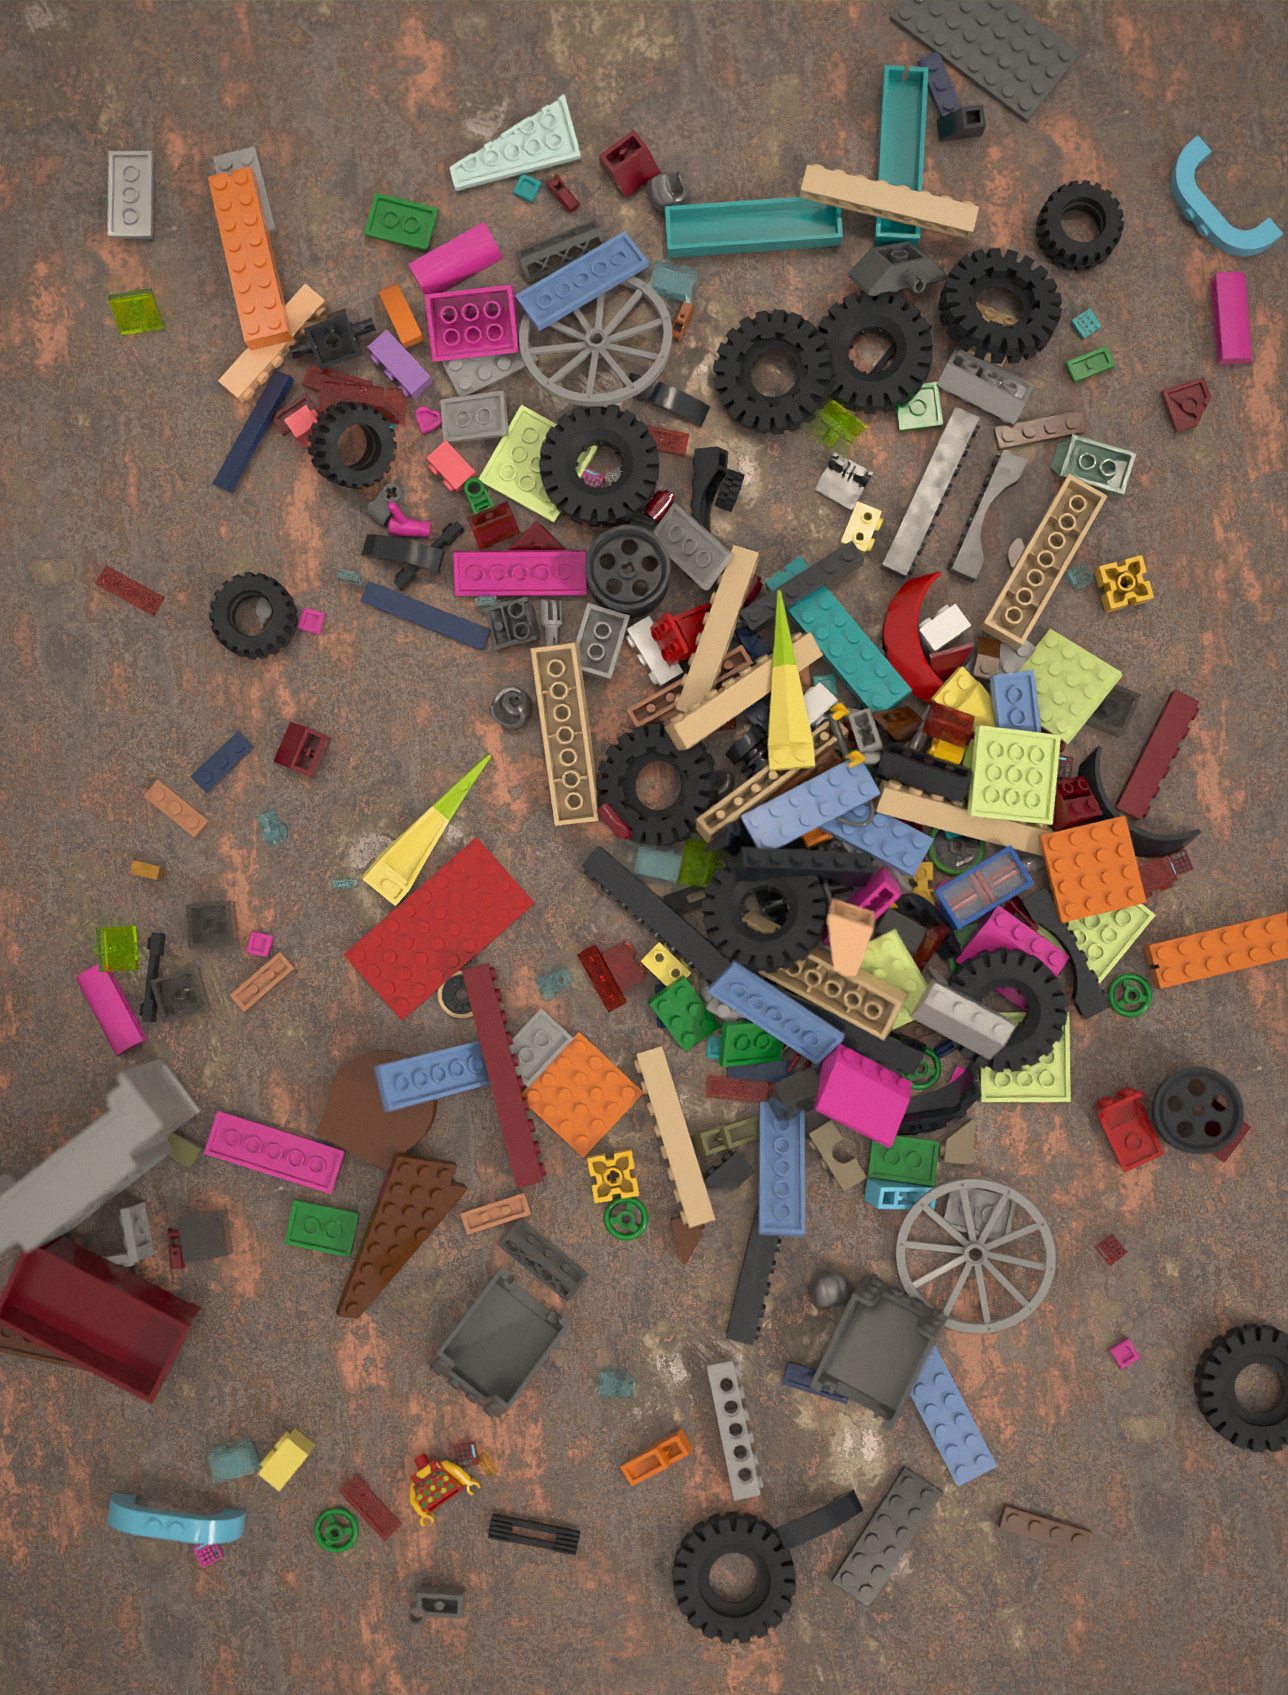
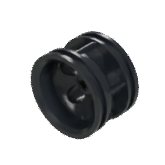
M635 525L616 526L602 533L590 547L586 558V577L589 591L598 606L630 615V618H638L655 610L664 600L669 589L671 567L669 554L663 542L651 531ZM624 544H635L638 549L635 554L626 555L622 552L621 548ZM606 556H611L616 561L615 566L608 570L603 569L600 566V561ZM644 559H654L658 564L657 568L652 572L645 571L641 565ZM628 566H631L634 572H629L628 575L625 574L623 568L627 569ZM612 580H618L622 584L621 592L615 595L610 594L606 590L607 584ZM637 581H642L648 586V592L643 596H637L632 591V587Z
M1190 1067L1170 1075L1159 1085L1152 1101V1119L1156 1130L1169 1145L1186 1153L1209 1154L1223 1149L1234 1140L1243 1123L1244 1106L1238 1089L1225 1075L1210 1068ZM1192 1080H1199L1203 1083L1205 1090L1202 1095L1194 1096L1189 1092L1188 1085ZM1222 1095L1226 1098L1227 1107L1224 1111L1219 1112L1213 1109L1211 1101L1214 1096ZM1171 1096H1178L1183 1100L1184 1106L1181 1111L1175 1113L1168 1109L1167 1100ZM1194 1105L1203 1107L1204 1110L1201 1111L1203 1113L1201 1117L1200 1115L1194 1116L1192 1114V1111H1194L1192 1107ZM1213 1120L1220 1125V1132L1216 1137L1206 1135L1204 1126L1208 1121ZM1182 1121H1188L1193 1126V1133L1187 1138H1183L1177 1133V1125Z

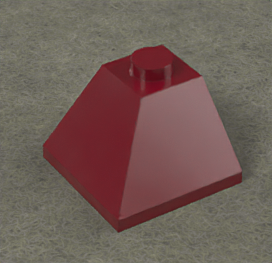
M973 643L929 654L926 660L934 673L945 683L956 669L963 665L973 649Z

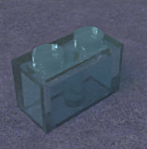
M656 260L648 286L655 290L658 295L691 303L698 279V272H695L693 268L688 266L681 268L674 266L672 262L662 260L661 262Z
M644 844V847L639 846L634 874L677 883L683 857L678 855V850L666 848V852L657 850L658 846Z
M242 1439L235 1442L234 1446L226 1448V1445L214 1448L212 1450L213 1453L207 1457L214 1484L257 1472L261 1468V1460L255 1440L248 1442L247 1439Z

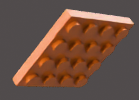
M1126 816L1038 836L1059 923L1147 903Z
M579 1031L574 1039L537 1079L522 1092V1095L528 1098L530 1108L584 1158L644 1092Z

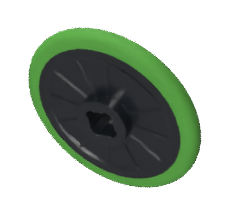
M935 827L930 833L929 837L934 839L928 849L930 859L938 869L947 874L960 875L980 863L984 857V840L965 835L946 840L944 831ZM954 842L961 844L959 851L953 850Z

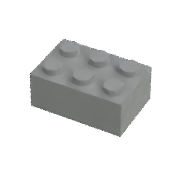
M587 603L576 642L579 643L583 674L612 682L630 623V615Z

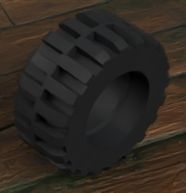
M1076 180L1071 181L1068 187L1066 184L1061 185L1057 191H1053L1049 195L1037 218L1036 237H1040L1037 242L1039 248L1045 249L1043 255L1047 259L1051 257L1054 265L1058 266L1060 263L1064 265L1063 269L1070 271L1071 267H1075V271H1083L1085 267L1088 270L1095 268L1097 263H1103L1110 256L1122 236L1121 232L1124 229V221L1121 219L1124 214L1122 209L1117 208L1120 203L1117 198L1113 199L1111 197L1112 192L1109 189L1104 191L1101 189V184L1095 183V185H1090L1088 180H1083L1081 184H1078ZM1072 210L1086 212L1095 220L1098 226L1099 234L1097 238L1088 242H1079L1071 239L1061 227V216Z
M353 401L337 402L336 406L330 405L326 407L327 412L319 413L317 416L318 422H313L311 426L313 433L308 435V442H311V447H308V453L314 457L311 459L314 467L319 468L318 473L322 477L327 478L328 481L346 488L362 489L363 486L368 488L374 485L373 481L380 482L384 478L382 474L390 471L391 467L389 464L391 461L394 462L396 455H393V450L397 449V442L393 441V437L396 434L394 429L389 428L391 426L389 419L383 417V413L378 409ZM358 424L366 435V450L358 462L347 466L342 462L338 453L339 439L348 427Z
M245 572V576L237 574L233 576L234 580L231 582L228 580L223 582V589L221 591L217 589L214 593L216 599L211 601L210 608L212 613H209V620L213 624L211 629L216 634L218 641L236 655L256 660L258 657L261 659L269 658V654H278L282 646L286 648L289 644L287 640L290 636L293 637L296 632L293 630L294 625L298 623V618L295 614L297 613V608L288 591L272 577L269 578L262 573L255 575L252 572ZM262 597L269 601L273 608L271 624L264 632L258 635L247 636L242 634L236 628L234 622L238 606L248 598Z

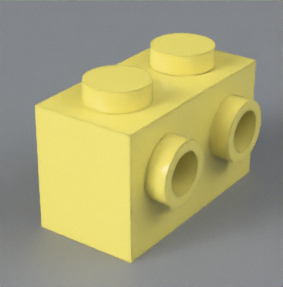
M857 501L839 546L842 547L852 540L862 556H864L866 550H871L875 539L871 538L874 530L879 531L883 519L879 518L882 511Z
M659 942L641 962L666 986L682 975L687 978L691 974L688 970L690 967L683 961L682 957L678 961L672 955L674 952L666 946V942L663 945Z

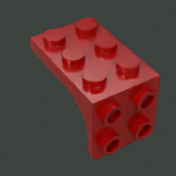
M710 602L673 617L669 612L664 613L650 627L651 636L657 642L662 658L669 667L690 659L691 654L696 653L698 648L695 645L699 632L703 633L705 628L703 619L706 612L710 613L712 605Z
M1129 1087L1118 1090V1095L1112 1098L1106 1096L1097 1100V1105L1092 1107L1124 1173L1165 1154L1141 1103L1140 1097L1144 1095L1143 1092L1134 1088L1130 1089Z

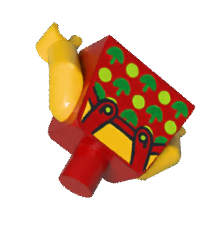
M421 1454L414 1459L419 1471L410 1477L409 1502L417 1515L421 1516L420 1524L426 1526L427 1522L424 1518H430L433 1523L435 1515L432 1511L464 1490L463 1485H466L467 1492L473 1495L474 1491L469 1488L470 1485L475 1484L480 1488V1484L477 1479H470V1476L460 1466L447 1460L435 1459L430 1462L426 1454Z

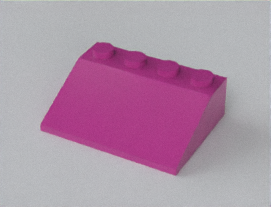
M503 285L425 294L433 362L519 352L515 286Z
M998 905L985 913L962 948L961 956H957L954 961L962 967L961 963L969 957L973 959L980 951L986 949L994 951L997 947H1006L1008 950L1016 948L1039 958L1057 976L1070 956ZM1005 986V989L1001 987L993 989L1024 1012L1027 1011L1024 1006H1027L1026 998L1023 993L1019 995L1017 989Z
M838 1044L823 1058L815 1110L890 1148L909 1103L912 1082L844 1045Z

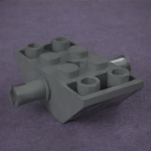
M909 241L886 246L879 244V246L878 244L866 252L849 272V278L870 296H877L888 291L897 292L899 289L908 287L918 293V291L922 292L925 289L926 284H936L938 281L947 279V275Z

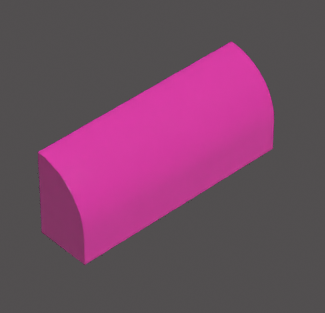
M482 222L411 262L408 266L425 296V294L445 292L503 258L489 229Z
M1241 272L1216 273L1210 280L1217 365L1252 363L1246 275Z
M882 866L869 879L866 886L860 887L846 903L874 911L875 921L901 896V889L892 874ZM827 919L824 931H822V942L831 948Z
M100 962L75 978L116 1057L148 1040L108 962Z

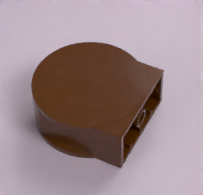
M376 1050L365 1053L349 1061L336 1074L328 1092L327 1110L315 1134L388 1171L394 1153L408 1155L411 1148L428 1133L435 1120L438 1098L385 1112L374 1067L412 1058V1056L396 1050Z

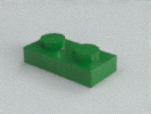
M1106 345L1066 361L1065 366L1074 384L1114 368L1115 363Z

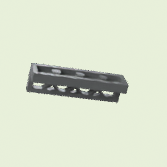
M593 220L518 250L515 253L527 282H531L556 272L592 251L593 249L587 247L591 239L599 237L601 245L605 243V239L600 225L596 220ZM573 246L581 248L579 254L575 257L567 255L569 249ZM551 255L561 256L558 264L550 265L547 263ZM534 262L541 264L538 272L529 275L526 265Z
M520 1218L498 1244L499 1247L565 1301L572 1297L589 1275ZM507 1240H511L516 1244L517 1248H513L507 1243ZM526 1255H528V1256H530L531 1258H533V1259H534V1262H530V1261L526 1258ZM543 1270L549 1271L551 1276L546 1275ZM560 1284L566 1285L571 1290L567 1292Z

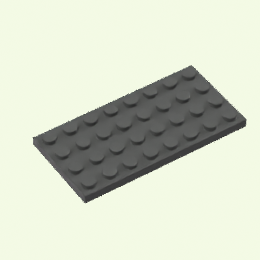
M903 0L890 16V20L931 52H939L944 62L1025 123L1028 122L1080 55L1073 47L1011 0Z

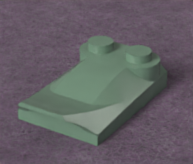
M1073 434L1066 441L1058 443L1050 468L1061 478L1065 479L1070 474L1093 488L1105 491L1110 496H1123L1137 453Z

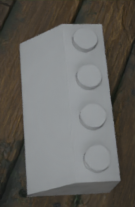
M956 346L936 385L945 392L959 396L964 402L973 403L980 407L982 411L992 413L1003 422H1010L1014 425L1031 394L1034 384L985 359L983 361L973 357V354L966 353Z
M933 977L910 1015L914 1020L989 1060L1005 1045L1015 1028V1024L1011 1019Z

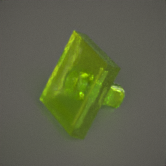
M152 288L108 295V302L121 335L164 329V322Z
M834 400L821 409L816 416L829 427L827 433L822 437V441L826 443L829 440L827 445L830 447L834 446L840 436L851 444L867 429L864 423Z
M686 840L677 883L706 888L708 882L711 883L712 876L717 870L714 868H719V866L723 868L722 863L715 862L718 849L704 852L703 848L707 842Z
M136 926L96 928L97 945L94 948V954L98 957L99 972L139 970Z

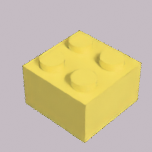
M296 1428L291 1433L286 1431L274 1446L277 1451L272 1449L261 1462L262 1470L258 1474L280 1491L312 1451L315 1444Z

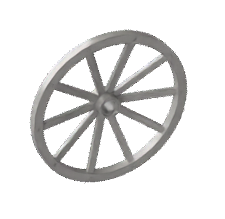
M634 276L630 277L620 284L636 292L604 330L602 329L605 293L597 297L595 328L590 327L579 308L573 311L586 335L559 322H554L548 326L581 341L569 344L529 348V334L532 322L524 313L519 331V344L526 370L544 391L559 400L575 405L605 406L636 396L657 379L665 368L671 353L673 343L672 323L667 307L661 297L642 280ZM642 296L654 306L660 319L610 335ZM663 326V343L659 354L612 344ZM583 350L549 379L542 374L532 359L534 355ZM608 351L654 361V364L641 378L632 383ZM591 356L586 394L570 391L556 385L558 381L582 361ZM598 358H603L625 385L624 388L608 393L593 394Z
M965 1177L944 1182L922 1195L912 1205L902 1222L896 1246V1262L901 1282L909 1297H917L924 1302V1305L933 1308L919 1293L917 1287L966 1261L943 1309L944 1315L948 1317L945 1327L967 1333H989L1009 1328L1028 1317L1040 1305L1050 1289L1056 1264L1055 1245L1050 1227L1039 1208L1025 1194L1008 1184L981 1177ZM967 1188L987 1189L1002 1194L979 1238H976ZM960 1190L969 1240L928 1204L944 1194ZM1009 1198L1019 1203L1035 1220L1032 1224L985 1243ZM923 1210L963 1246L907 1240V1236L914 1220ZM1040 1229L1046 1247V1263L990 1251V1249ZM973 1248H978L982 1253L978 1256H973L969 1251ZM905 1249H923L959 1253L962 1255L912 1281L907 1268ZM988 1258L1043 1270L1044 1275L1033 1296L1027 1300ZM982 1264L1022 1305L1021 1308L1005 1317L991 1320ZM972 1266H975L984 1322L965 1321L949 1316Z

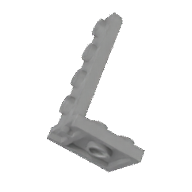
M145 1202L120 1209L119 1221L124 1229L123 1243L127 1252L101 1257L116 1265L121 1264L124 1267L135 1265V1262L155 1255Z

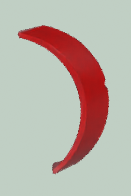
M940 571L912 578L903 584L887 607L888 612L882 631L883 645L886 648L885 655L888 662L912 689L911 694H914L935 708L939 707L931 698L942 687L944 682L934 673L923 654L918 635V615L923 597L931 584L941 576Z

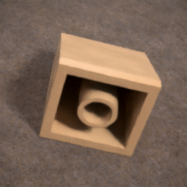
M832 898L828 914V924L834 970L844 976L852 975L856 977L873 931L875 912Z

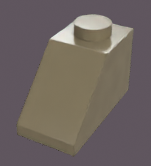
M968 1118L944 1137L943 1143L940 1142L938 1154L942 1156V1161L971 1165L976 1120Z

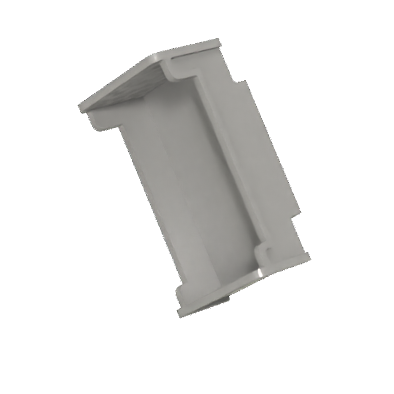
M157 1059L121 1071L117 1075L121 1086L108 1096V1104L111 1107L110 1112L20 1182L10 1173L0 1176V1258L21 1247L27 1253L71 1231L164 1159L167 1154L174 1151L168 1141V1136L202 1110L165 1061Z

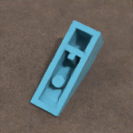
M867 1179L864 1201L877 1209H910L922 1195L935 1186L885 1179ZM936 1199L928 1204L933 1209L935 1208Z

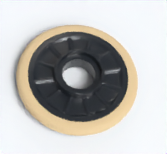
M459 970L438 988L437 997L445 1013L454 1018L465 1019L472 1017L473 1013L469 997L464 1001H460L455 995L457 989H466L462 970Z

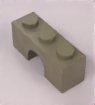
M830 1118L807 1132L810 1137L806 1140L813 1151L818 1149L821 1157L818 1159L825 1170L828 1168L831 1170L833 1176L830 1179L837 1189L841 1187L845 1192L867 1178L854 1157L846 1161L834 1159L832 1154L833 1147L843 1138Z

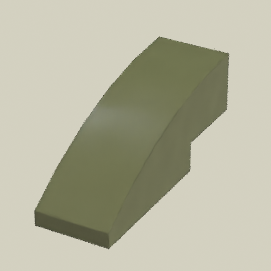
M759 1115L693 1134L698 1156H707L759 1139Z
M176 1130L168 1136V1141L174 1151L167 1154V1156L188 1168L194 1167L204 1147Z

